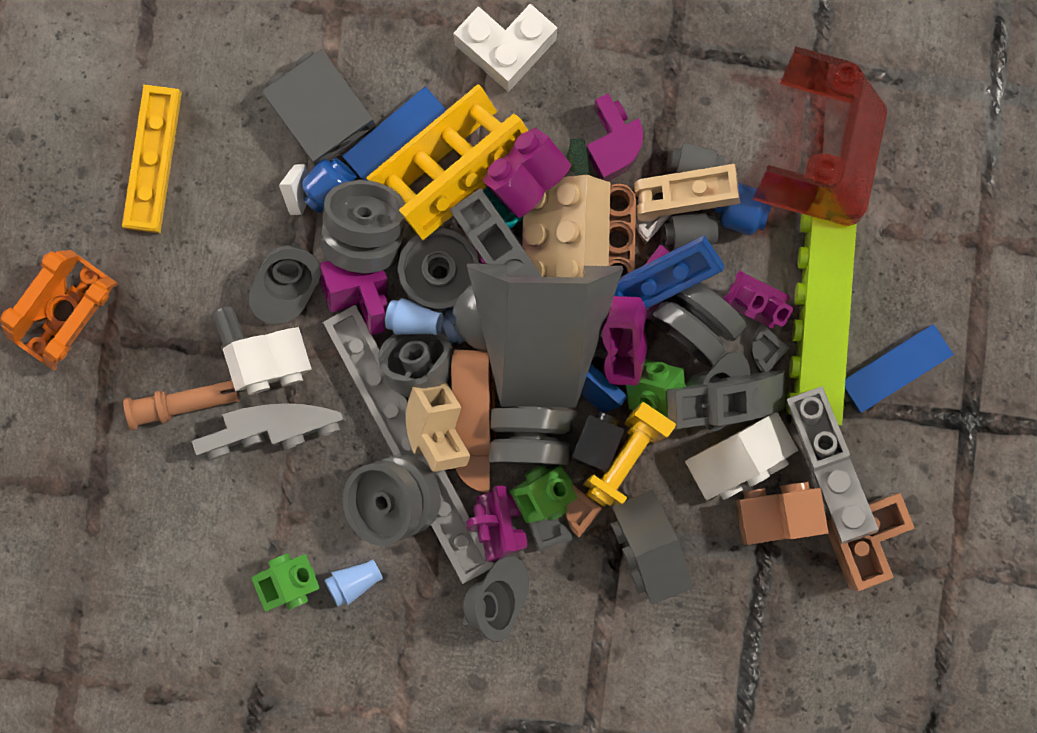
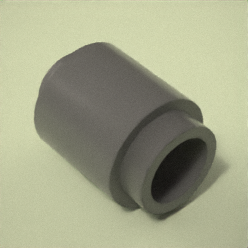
M683 142L681 149L674 148L669 169L676 171L675 173L724 166L725 156L717 154V150Z
M705 212L670 215L668 223H664L662 227L664 244L670 245L673 251L703 235L706 236L711 245L717 244L718 225L715 215L707 216Z

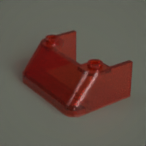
M795 46L780 84L850 103L838 157L830 154H817L808 161L804 174L767 165L754 193L753 200L841 225H855L861 221L868 209L887 116V107L861 68L855 63Z

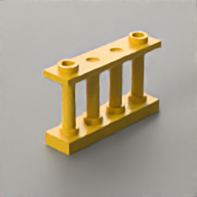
M479 84L366 177L368 181L378 182L392 188L402 197L405 205L399 209V212L422 240L453 216L450 211L452 207L480 188L484 190L487 187L482 180L488 172L490 165L494 161L508 155L516 139L521 134L528 132L523 121L514 113L503 123L493 116L497 113V110ZM482 125L490 134L473 147L465 139ZM454 149L462 157L447 170H444L437 162ZM426 173L434 181L416 194L408 186Z
M644 402L635 408L624 424L630 428L627 432L630 436L610 464L608 472L604 473L601 479L593 475L583 483L584 486L589 488L586 495L603 507L606 504L611 506L620 505L625 502L627 497L618 492L617 489L649 442L656 444L668 438L676 426L674 422Z

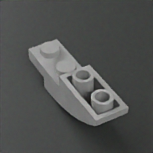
M823 386L788 398L787 403L816 484L818 488H821L823 502L831 516L841 544L843 545L877 533L879 530L850 460L851 455Z
M285 403L259 405L222 414L227 429L193 440L192 444L196 455H207L209 460L230 454L229 447L243 443L244 448L260 444L265 441L264 435L269 434L273 445L278 446L282 444L284 450L304 444V436L318 432L319 437L340 431L339 424L347 421L343 413L324 407Z

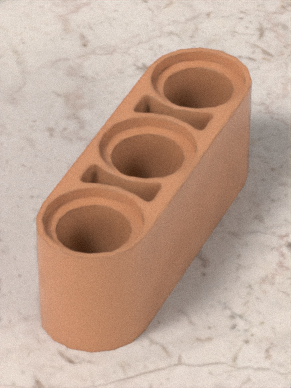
M614 184L610 186V198L616 195L622 196L626 199L628 207L624 211L619 212L614 211L610 207L609 234L615 231L622 232L627 238V245L622 248H615L609 243V266H622L624 272L628 274L635 270L636 198L632 189L627 185Z
M454 350L451 363L452 392L462 407L455 430L471 456H489L490 443L496 439V432L490 428L491 409H496L495 380L488 351Z

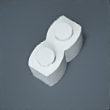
M299 327L238 340L223 348L235 391L247 389L248 395L269 390V383L280 381L282 387L303 381L302 375L312 370Z

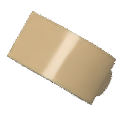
M447 382L441 386L426 389L412 387L406 408V429L414 455L423 454L433 472L467 466L470 458L468 450L455 430L462 407Z

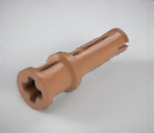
M231 379V381L168 395L165 391L162 392L160 390L155 391L154 396L132 400L128 397L123 399V405L129 429L132 431L137 430L138 425L155 421H160L162 424L168 423L174 415L234 402L238 403L240 402V396L237 391L223 394L235 390Z

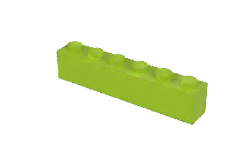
M813 201L807 207V211H802L800 219V232L805 233L804 247H799L797 267L803 269L802 283L796 284L794 297L795 305H800L799 319H794L792 326V341H797L796 356H791L789 364V377L795 378L794 392H789L787 399L823 386L838 426H842L858 204ZM787 403V405H786V413H787L788 415H791V412H790V409H789V406H788V403Z

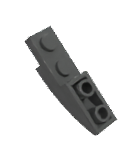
M481 188L450 209L486 264H506L507 276L542 277Z
M779 370L722 378L721 382L667 389L668 419L676 424L674 429L707 424L714 426L734 424L779 412L785 409L787 405L786 371Z

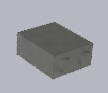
M322 49L315 54L311 51L300 57L294 69L286 74L279 73L273 76L266 83L267 88L262 91L266 100L315 166L322 159L331 160L376 127L371 115Z

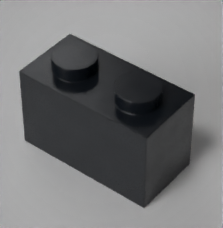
M598 412L596 417L589 415L585 420L571 454V461L602 474L608 472L625 430L617 426L619 420L602 412Z

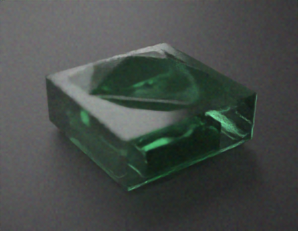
M583 138L570 139L569 148L565 156L571 163L569 170L573 176L589 175L585 140Z

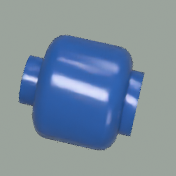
M334 158L332 161L322 159L302 181L303 190L307 194L304 201L314 211L321 213L324 208L325 196L329 191L344 182L354 181L356 175L346 164L337 158Z
M738 183L740 204L716 207L715 212L721 214L720 224L723 228L751 236L756 233L757 229L764 230L772 202L767 201V194L764 190Z

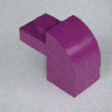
M609 93L597 98L594 104V110L607 135L588 144L585 151L598 178L607 182L620 176L632 167L643 142V129L639 118L625 124L624 121L628 118L619 100L613 102Z
M331 261L319 263L321 270L320 285L330 312L359 305L370 335L384 332L388 308L386 300L388 278L385 272L382 270L379 272L358 273L335 266Z

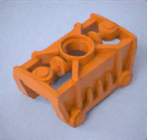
M72 250L56 251V253L50 251L45 254L41 263L43 268L14 308L6 309L0 317V323L3 324L2 329L6 338L54 371L57 369L56 365L58 362L64 360L72 349L70 346L98 307L103 306L108 300L111 289L118 285L115 280ZM78 261L84 264L80 272L82 281L77 288L72 285L67 290V276ZM88 285H91L86 291V293H83L85 289L88 287ZM69 301L73 305L74 311L66 321H59L56 318L55 309L59 303ZM46 320L42 325L45 331L41 337L32 338L27 344L21 341L33 323ZM52 335L55 336V337L48 343V340L51 338V336H52Z

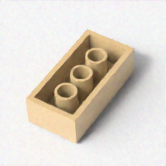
M589 175L563 177L554 187L545 191L538 204L523 216L522 248L542 277H583L584 265L609 266L610 182Z

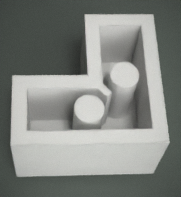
M531 4L526 7L506 30L480 7H477L453 34L455 46L509 92L556 41L557 27Z
M776 412L686 460L685 463L706 501L719 494L725 500L743 490L740 485L741 483L747 481L750 487L770 477V474L789 465L786 458L797 452L798 449L779 414Z

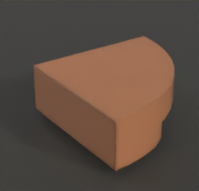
M470 455L467 466L455 468L459 477L468 486L480 492H490L489 456Z
M573 485L578 498L566 506L568 512L565 515L572 531L580 537L602 508Z

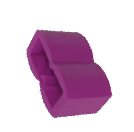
M535 127L521 134L516 139L508 155L494 161L490 165L482 181L509 211L520 218L538 204L545 191L551 189L562 180L569 171L571 163L552 140Z
M613 297L602 333L603 343L608 351L604 370L610 384L638 385L641 379L648 343L643 331L646 321V308L640 297Z

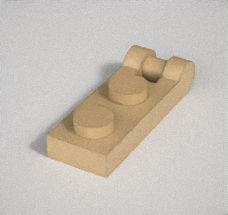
M735 164L644 178L634 183L635 196L639 197L636 214L637 219L640 221H652L659 216L740 204ZM663 192V199L654 201L653 196L656 193Z

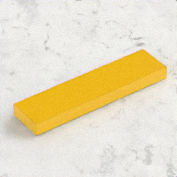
M143 85L122 222L124 229L161 234L182 95L180 89Z

